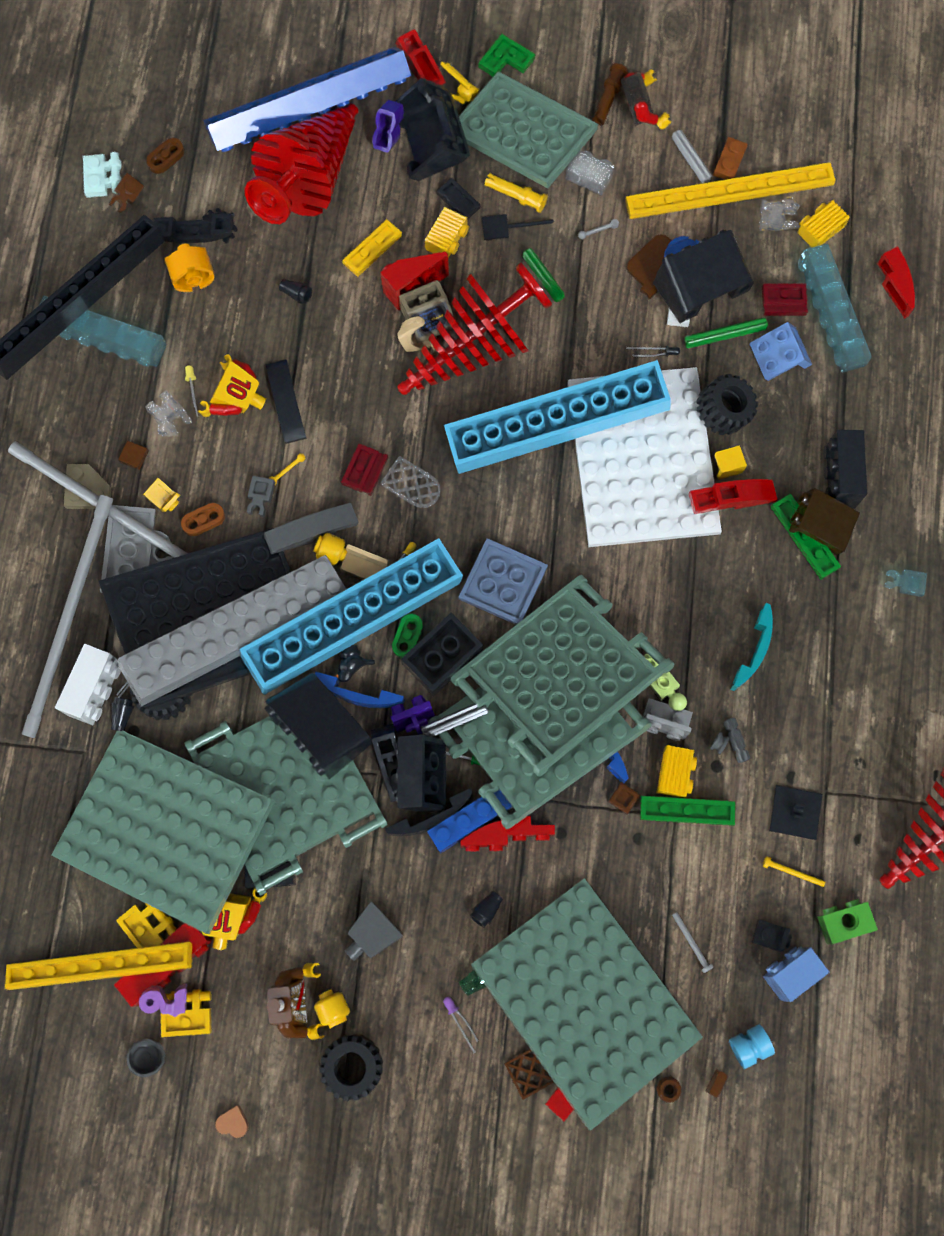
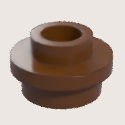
M667 1076L659 1080L656 1091L663 1101L674 1102L681 1095V1085L675 1078ZM668 1084L673 1087V1091L670 1094H666L664 1091L665 1086Z

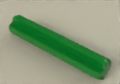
M531 248L523 252L524 260L555 302L563 300L565 293L534 250Z

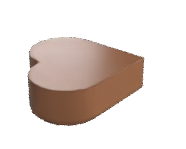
M239 1105L222 1114L216 1121V1129L219 1133H230L235 1138L244 1136L249 1127Z

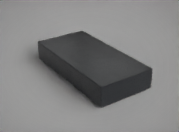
M453 178L449 179L437 190V195L455 212L467 217V220L481 208V204Z

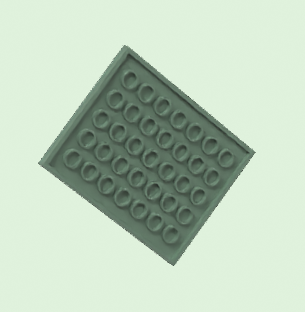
M117 731L51 856L210 935L275 801L125 731Z
M585 878L471 964L588 1130L595 1128L703 1038Z

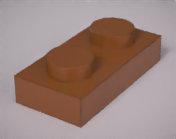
M728 137L713 176L724 180L735 178L748 143Z

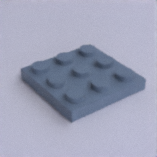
M487 538L459 595V600L517 625L524 619L548 565Z

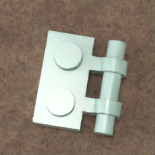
M117 152L110 154L111 159L109 161H106L104 154L83 156L84 193L86 197L107 196V188H112V192L117 194L114 189L122 179L120 176L121 160H119ZM111 171V176L107 178L106 172Z

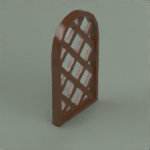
M531 1049L504 1063L522 1100L554 1083L551 1077L544 1075V1067L541 1074L533 1072L534 1063H540V1061L536 1059L535 1054L533 1058L524 1056L530 1053ZM520 1058L518 1066L510 1064ZM523 1058L532 1061L530 1070L521 1068ZM509 1067L517 1069L515 1079ZM520 1071L529 1073L526 1082L517 1080ZM531 1074L540 1077L538 1086L529 1083ZM543 1078L552 1080L541 1086ZM517 1083L525 1085L523 1094ZM528 1086L536 1089L526 1095Z

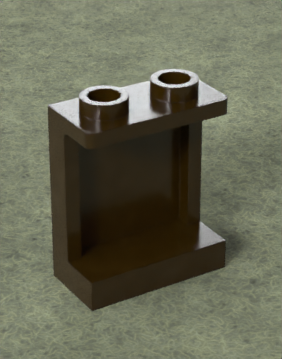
M816 488L802 493L798 500L799 507L797 512L790 519L791 526L789 531L792 533L799 531L822 543L830 549L833 555L845 552L860 512Z

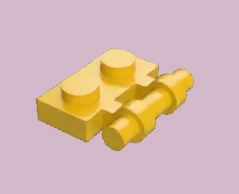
M146 904L147 907L143 911H141L138 905H134L116 921L137 948L159 946L164 941L160 935L164 931L169 935L174 933L177 928L173 925L175 923L173 919L167 917L164 912ZM151 914H153L160 923L156 927H154L148 920V917Z
M193 989L192 992H187V1002H192V1009L186 1010L185 1013L178 1014L176 1017L161 1013V1037L212 1033L211 1008L201 1009L202 1001H211V991ZM171 991V994H166L169 1000L175 998V991Z

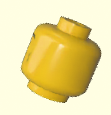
M326 533L324 536L320 535L313 552H316L317 559L326 555L331 565L334 566L339 560L343 562L346 557L345 540L330 533Z
M331 989L318 995L320 1000L314 1004V1009L321 1025H328L330 1029L347 1020L346 1016L350 1013V1009L341 992L333 994Z

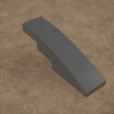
M347 503L283 524L264 532L263 535L271 554L312 544L320 535L324 536L326 533L334 535L338 530L357 526L359 521L351 503Z

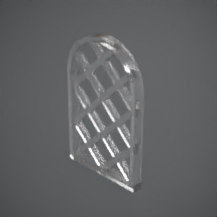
M401 456L397 458L380 483L384 488L420 508L432 506L440 496V485L437 479ZM399 462L401 468L394 469ZM402 462L406 463L409 466L403 467ZM412 469L413 476L405 477L404 470ZM415 469L421 472L422 474L416 475ZM401 471L403 478L395 479L393 473ZM391 474L392 480L386 481ZM425 477L426 484L418 485L417 478ZM428 477L432 479L434 482L429 483ZM414 479L416 486L408 487L406 480ZM404 481L405 488L397 490L396 482ZM393 483L394 489L389 487L387 484ZM437 485L438 492L431 493L430 486ZM427 487L429 494L420 495L419 488ZM417 489L418 496L410 497L409 490ZM406 491L407 497L399 492ZM430 497V503H422L421 498ZM419 499L420 504L412 500Z

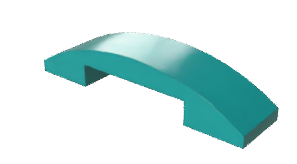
M765 603L761 608L754 629L762 633L749 667L742 664L738 668L730 688L732 691L741 687L756 672L767 653L773 628L771 605Z

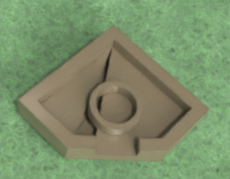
M67 464L66 475L98 496L104 495L111 498L112 488L89 464ZM65 488L64 507L66 509H96V507Z

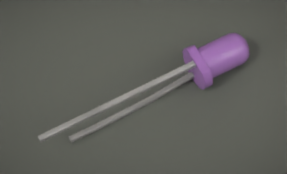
M445 997L443 1003L449 1011L448 1014H451L453 1016L455 1022L460 1028L473 1053H476L472 1045L470 1044L468 1038L466 1037L464 1031L462 1030L461 1026L459 1025L457 1019L455 1018L453 1012L456 1011L461 1016V1018L465 1021L470 1031L474 1035L476 1041H478L475 1033L471 1029L466 1019L458 1011L459 1007H456L452 998Z

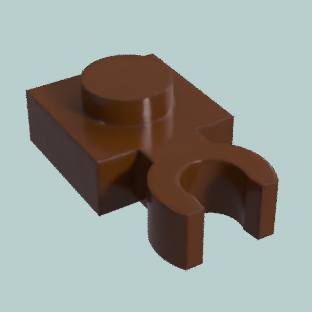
M126 173L114 189L119 195L110 199L109 205L111 206L117 201L121 205L118 212H123L127 206L126 201L132 204L144 186L130 174Z

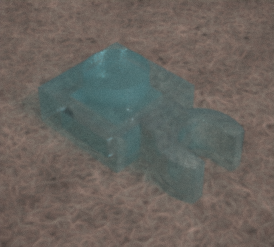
M906 569L902 571V575L896 570H888L886 572L887 576L894 578V582L887 581L884 584L886 588L891 589L899 586L900 593L919 597L925 595L927 573Z

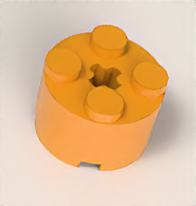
M182 244L178 246L177 251L165 258L172 284L177 291L192 292V287L199 286L202 289L214 280V271L205 247H190L189 244Z

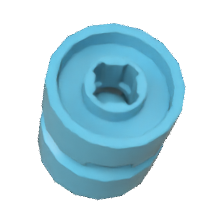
M760 1024L747 1030L746 1036L739 1034L729 1039L733 1053L743 1069L756 1064L757 1058L764 1060L775 1054L774 1047Z

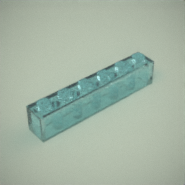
M828 243L803 250L798 260V266L805 275L806 288L811 291L813 296V306L815 309H818L820 324L826 330L827 343L834 351L835 364L840 367L842 373L865 367L872 356Z
M43 296L40 304L44 302L48 297ZM88 310L59 334L60 337L70 340V338L75 339L84 346L93 345L105 353L113 352L123 359L129 360L131 358L137 360L139 364L147 367L149 365L158 366L167 346L162 335Z

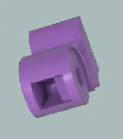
M187 983L180 985L175 990V998L173 1000L167 998L160 986L147 988L139 1000L141 1010L145 1013H154L160 1009L162 1014H170L174 1017L185 1013Z

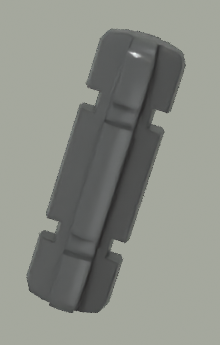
M736 718L725 720L723 724L726 731L728 730L729 732L727 735L730 737L729 740L733 751H736L735 757L737 762L743 763L748 761L750 755L748 750H745L746 745L741 731L737 729L738 723Z

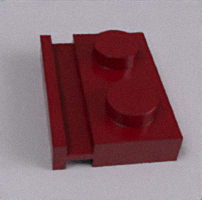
M806 283L763 284V316H806L808 313Z
M358 444L341 481L342 485L371 496L386 465L388 455Z

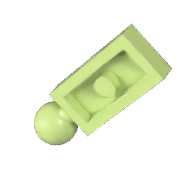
M648 654L644 655V657L654 667H657L659 665L651 656H649ZM670 672L664 673L649 685L661 701L668 696L669 706L673 710L681 711L686 707L687 699L683 694L675 692L680 687V684Z

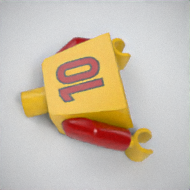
M226 354L224 357L228 362H220L224 373L210 400L212 404L209 405L206 401L200 402L203 407H206L203 411L198 410L204 417H208L211 414L220 416L239 415L244 413L249 405L261 410L266 401L265 397L255 393L259 386V381L256 380V375L249 364L235 359L232 360L231 356Z
M254 888L253 901L248 896L229 894L210 935L202 932L205 936L214 937L212 946L214 949H226L228 940H236L239 934H244L253 925L261 908L260 902L266 900L267 893L263 897L258 898L256 897L257 889Z

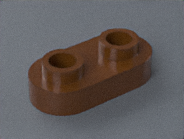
M169 138L158 146L147 157L149 169L153 173L161 174L173 166L184 156L185 149L182 142L177 138Z

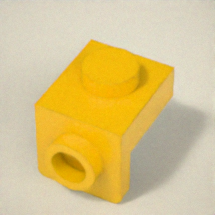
M156 478L142 494L162 512L167 510L171 512L179 503L177 499L180 495L170 489L159 478Z

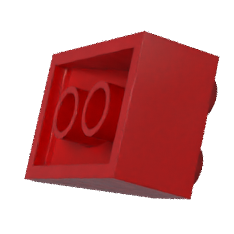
M446 251L397 260L383 268L380 272L383 293L398 311L400 310V295L436 280L440 282L449 276L448 254Z

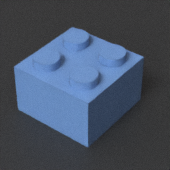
M794 947L785 954V960L779 963L776 961L766 968L768 973L763 978L780 1001L792 1002L826 976L829 971L811 947Z

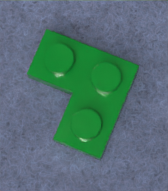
M501 34L480 60L479 68L494 77L497 72H500L508 64L524 74L535 60V54Z

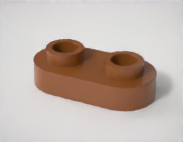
M207 504L186 514L182 518L181 527L187 535L198 536L221 525L225 520V512L219 504ZM212 514H218L217 518L211 519ZM193 523L198 524L196 528H190Z

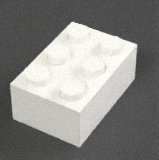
M84 644L55 709L69 717L94 725L95 721H98L101 717V707L104 701L111 695V685L114 679H117L121 673L118 660L110 653Z

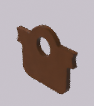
M663 234L653 237L627 264L628 273L642 284L643 287L640 289V292L644 293L649 300L658 292L653 281L663 263L662 259L664 258L665 250L672 241Z

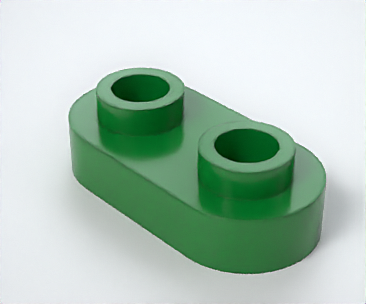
M407 614L401 619L392 643L393 652L397 657L402 658L418 643L423 630V623L419 616ZM409 624L416 625L414 630H409L407 627ZM406 644L408 649L401 651L400 646Z

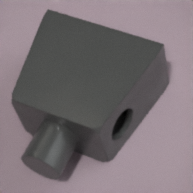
M370 902L349 930L348 934L354 942L344 951L353 961L363 952L370 958H373L404 935L373 902Z

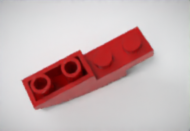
M770 479L721 482L713 484L712 487L691 490L689 492L694 514L732 507L740 509L778 501L773 480Z
M526 816L511 828L505 829L501 824L502 820L470 833L460 841L461 848L465 847L466 852L480 851L479 847H489V851H503V847L508 846V837H512V841H526V837H536V841H549L550 836L555 835V825H531V816Z

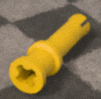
M491 173L488 174L489 179L486 178L485 180L486 187L519 200L521 205L533 207L539 213L544 209L548 195H541L532 191L530 187L522 188Z

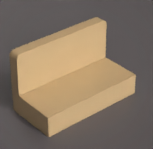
M347 544V554L340 570L365 580L390 566V563L385 558Z

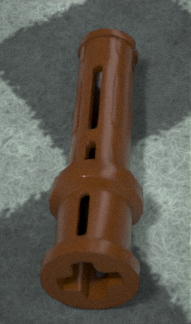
M612 64L610 75L604 82L605 89L592 118V121L600 126L605 124L615 95L621 91L623 78L628 74L627 68L622 64Z

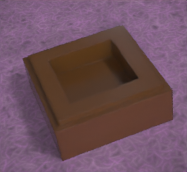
M127 441L118 461L140 470L149 450Z
M621 782L608 803L628 815L640 794Z
M716 1069L705 1091L716 1098L719 1097L728 1075Z

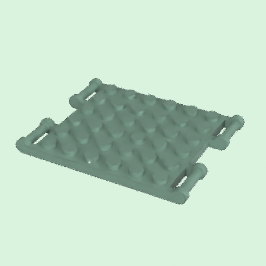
M583 575L576 577L451 677V682L455 686H459L477 704V708H481L484 705L488 708L489 704L494 701L520 729L510 737L508 744L513 749L516 748L530 763L538 777L544 775L555 762L660 676L668 673L674 667V662L669 658L666 659L647 641V636L643 633H639L628 642L602 616V614L607 613L612 608L613 604L598 594L587 583L588 580ZM581 589L597 606L593 608L576 590ZM641 647L659 665L654 667L636 648ZM470 675L486 694L481 697L465 680L466 677ZM525 738H528L545 756L543 760L540 761L523 743Z
M481 687L475 690L481 697L486 694ZM466 696L439 716L432 717L428 723L475 703ZM494 701L489 704L487 714L453 728L463 741L462 743L456 744L447 731L438 735L448 747L449 754L453 759L460 757L468 750L473 754L493 781L482 786L478 793L483 799L486 798L502 820L501 824L504 828L509 829L642 735L652 726V723L647 718H643L631 702H629L623 708L637 724L634 728H631L619 712H616L549 767L547 772L540 777L535 774L534 768L516 748L513 749L508 744L510 737L520 729ZM528 738L523 740V743L540 761L545 758ZM500 790L516 812L509 814L494 793Z
M269 716L233 735L225 720L220 723L219 727L191 741L190 739L184 742L195 764L275 801L245 862V866L260 896L267 893V889L290 876L301 874L303 870L296 857L325 840L339 834L345 848L352 845L353 841L380 826L383 828L388 825L353 760L330 780L325 774L320 776L308 760L311 757L306 750L302 753L294 744L296 738L292 734L287 736ZM225 734L227 739L198 754L197 748ZM372 814L375 815L376 818L346 834L345 829ZM290 861L291 865L263 881L261 880L260 876Z

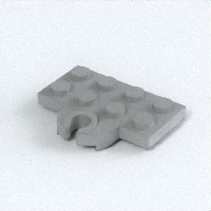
M114 505L171 542L166 534L154 530L156 509ZM110 516L108 517L101 580L169 560L173 557L158 558L156 553L160 548Z

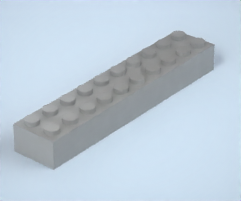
M324 555L119 657V668L138 702L143 706L239 657L240 648L347 589L327 556Z

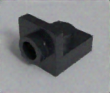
M758 919L751 943L778 952H784L785 948L788 949L791 943L792 935L789 934L790 928Z

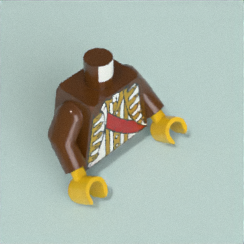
M306 963L303 969L297 967L284 970L279 973L274 985L267 989L270 1025L277 1026V1029L286 1038H306L308 1036L311 1040L325 1037L324 1035L319 1036L317 1033L318 1028L325 1027L321 1023L307 1028L303 977L318 978L321 973H313V968L318 966L319 963Z

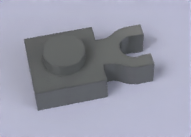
M252 476L248 498L253 500L248 505V514L252 515L253 509L259 507V515L265 517L266 510L264 504L265 502L271 503L275 480Z

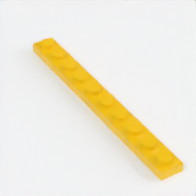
M830 162L626 196V205L629 218L634 219L832 186L836 180Z

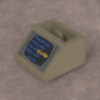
M438 280L399 296L400 310L405 320L418 316L425 320V324L413 333L417 343L428 340L431 333L435 336L440 335L436 328L439 321L448 331L453 329L444 317L447 309L452 315L453 313L448 298Z

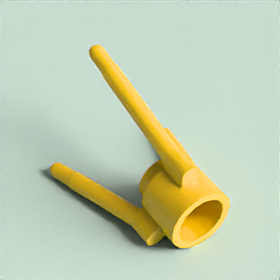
M441 62V66L461 83L457 89L459 96L452 94L453 99L461 104H464L465 101L471 103L477 96L479 89L469 83L449 63Z

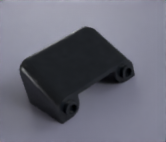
M420 78L395 101L403 105L404 114L399 126L406 130L415 160H411L406 166L410 179L421 181L458 165L470 157V151L454 99L447 88Z

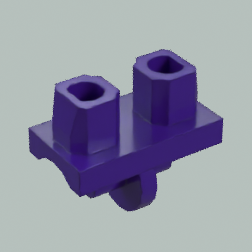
M422 695L411 700L413 708L408 710L404 709L403 704L391 707V719L397 733L405 729L407 733L416 729L418 735L423 734L420 727L428 724L427 720L435 716L430 702L426 701Z

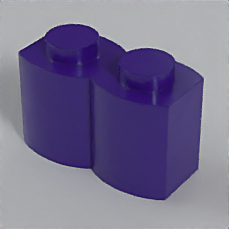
M388 100L378 110L375 119L377 129L372 139L374 149L388 153L398 142L400 137L399 124L404 114L402 104Z

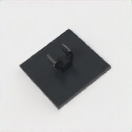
M776 785L769 831L816 840L823 794Z

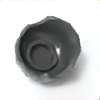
M148 1038L141 1039L133 1043L128 1050L126 1063L129 1070L136 1076L150 1077L158 1073L164 1065L165 1051L160 1042Z

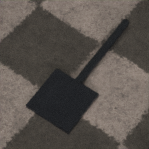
M507 214L482 217L484 241L509 238V228L552 224L554 220L508 224Z

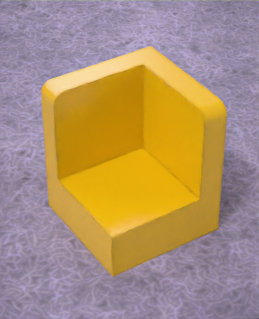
M740 445L718 451L714 455L719 467L718 480L741 474L747 466Z

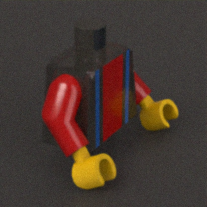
M650 69L644 74L628 73L621 80L635 126L641 123H648L652 125L657 124L660 129H665L672 123V121L668 120L670 116L666 112L660 117L653 113L646 86L657 81L652 76L655 73L654 70Z

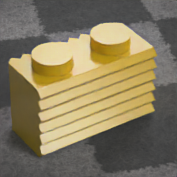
M834 200L828 204L822 203L815 210L813 216L807 215L801 220L798 234L816 250L846 226L850 217Z
M444 207L425 238V249L431 253L446 251L448 258L451 254L454 255L459 247L458 241L468 233L467 217Z
M670 745L664 747L657 793L679 798L687 797V793L691 794L693 780L690 779L691 770L695 771L697 757H693L694 750Z

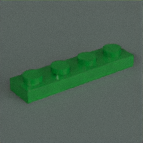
M789 494L772 504L771 509L819 579L822 580L839 570L841 565L827 546L799 531L795 533L789 531L791 526L790 519L799 507L793 496Z
M641 796L640 820L734 826L735 802Z

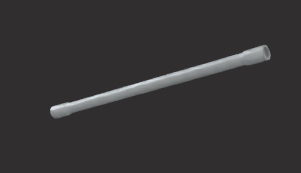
M15 441L11 444L8 453L22 462L31 465L94 507L97 506L100 496L37 457L32 451ZM111 505L108 516L175 558L188 554L114 505Z
M100 495L94 512V519L30 713L27 715L22 735L32 738L36 737L48 693L105 520L108 517L113 498Z

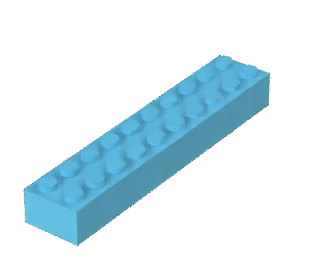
M658 360L452 422L444 425L456 468L460 474L669 411L671 399Z
M438 538L240 648V656L263 695L459 585L463 575Z

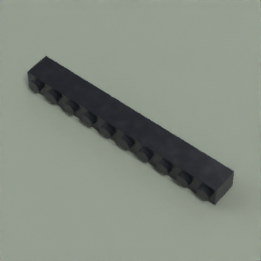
M143 215L0 339V375L8 380L161 246L164 240L160 226L146 215Z

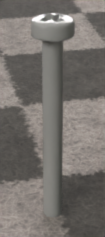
M677 912L672 915L703 966L702 972H708L713 968L712 963H707Z

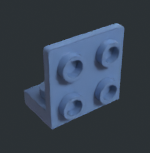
M789 322L750 343L763 376L767 381L797 365L804 369L812 365L796 327Z

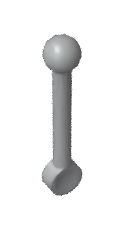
M613 219L609 224L586 232L580 231L578 237L585 239L586 236L611 227L615 229L619 226V221Z

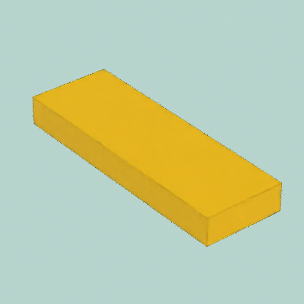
M386 219L342 260L343 264L359 277L402 236V232Z

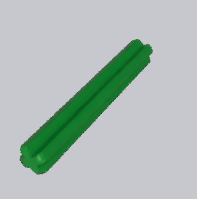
M758 318L685 336L684 343L686 348H693L764 331L767 329L768 323L766 318Z

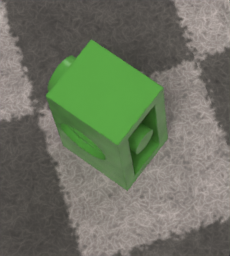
M859 899L846 902V908L837 910V907L834 906L822 910L823 915L817 916L826 944H835L878 930L868 902L860 903ZM844 914L848 915L851 919V924L848 928L842 924Z

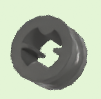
M721 731L717 734L710 747L711 750L716 749L719 755L723 752L730 739L729 736H723Z

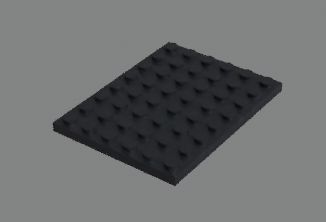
M274 528L99 580V585L124 655L290 573L291 570L284 552L271 554L263 535L264 532ZM241 656L143 705V708L146 710L250 675L251 673Z

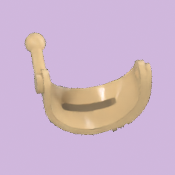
M418 316L404 321L397 335L405 351H419L426 345L428 348L432 347L434 356H437L439 353L429 339L417 343L415 337L412 336L418 328L425 324V320Z

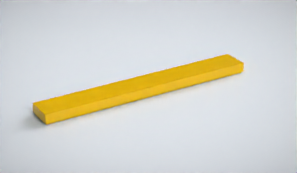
M183 942L7 964L5 989H23L192 968V943Z

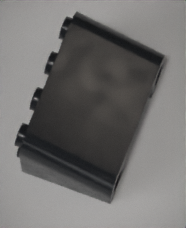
M726 229L721 230L714 237L702 239L692 247L688 245L674 255L671 253L665 256L653 281L654 286L679 323L697 316L703 304L731 291L730 297L732 299L750 291L754 284L732 230Z
M313 672L265 701L267 706L264 709L277 726L279 725L287 736L292 734L296 738L294 744L302 753L306 750L311 756L308 760L320 776L325 774L329 780L373 744L366 731Z

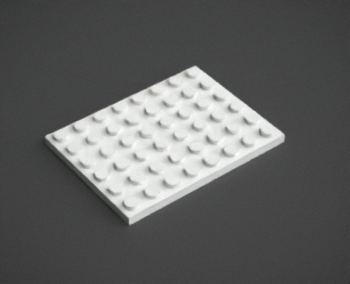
M697 367L661 371L671 399L669 411L575 439L588 547L721 534L719 510L694 514L689 498L691 490L712 487L714 484L707 431L704 426L705 422L700 420L699 416L701 414L697 412V407L699 406L697 399L700 397L699 394L701 392ZM600 377L569 379L568 387Z

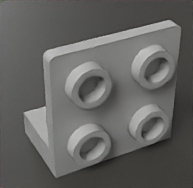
M649 698L643 718H647L652 723L647 732L658 734L659 731L667 734L666 737L671 740L680 741V739L684 740L691 733L692 728L689 727L693 712L684 709L675 711L669 704Z

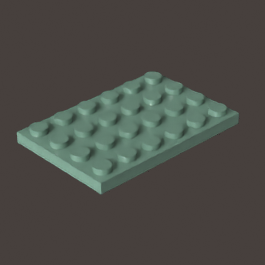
M500 72L496 73L459 116L468 145L546 188L551 186L598 130L596 122Z

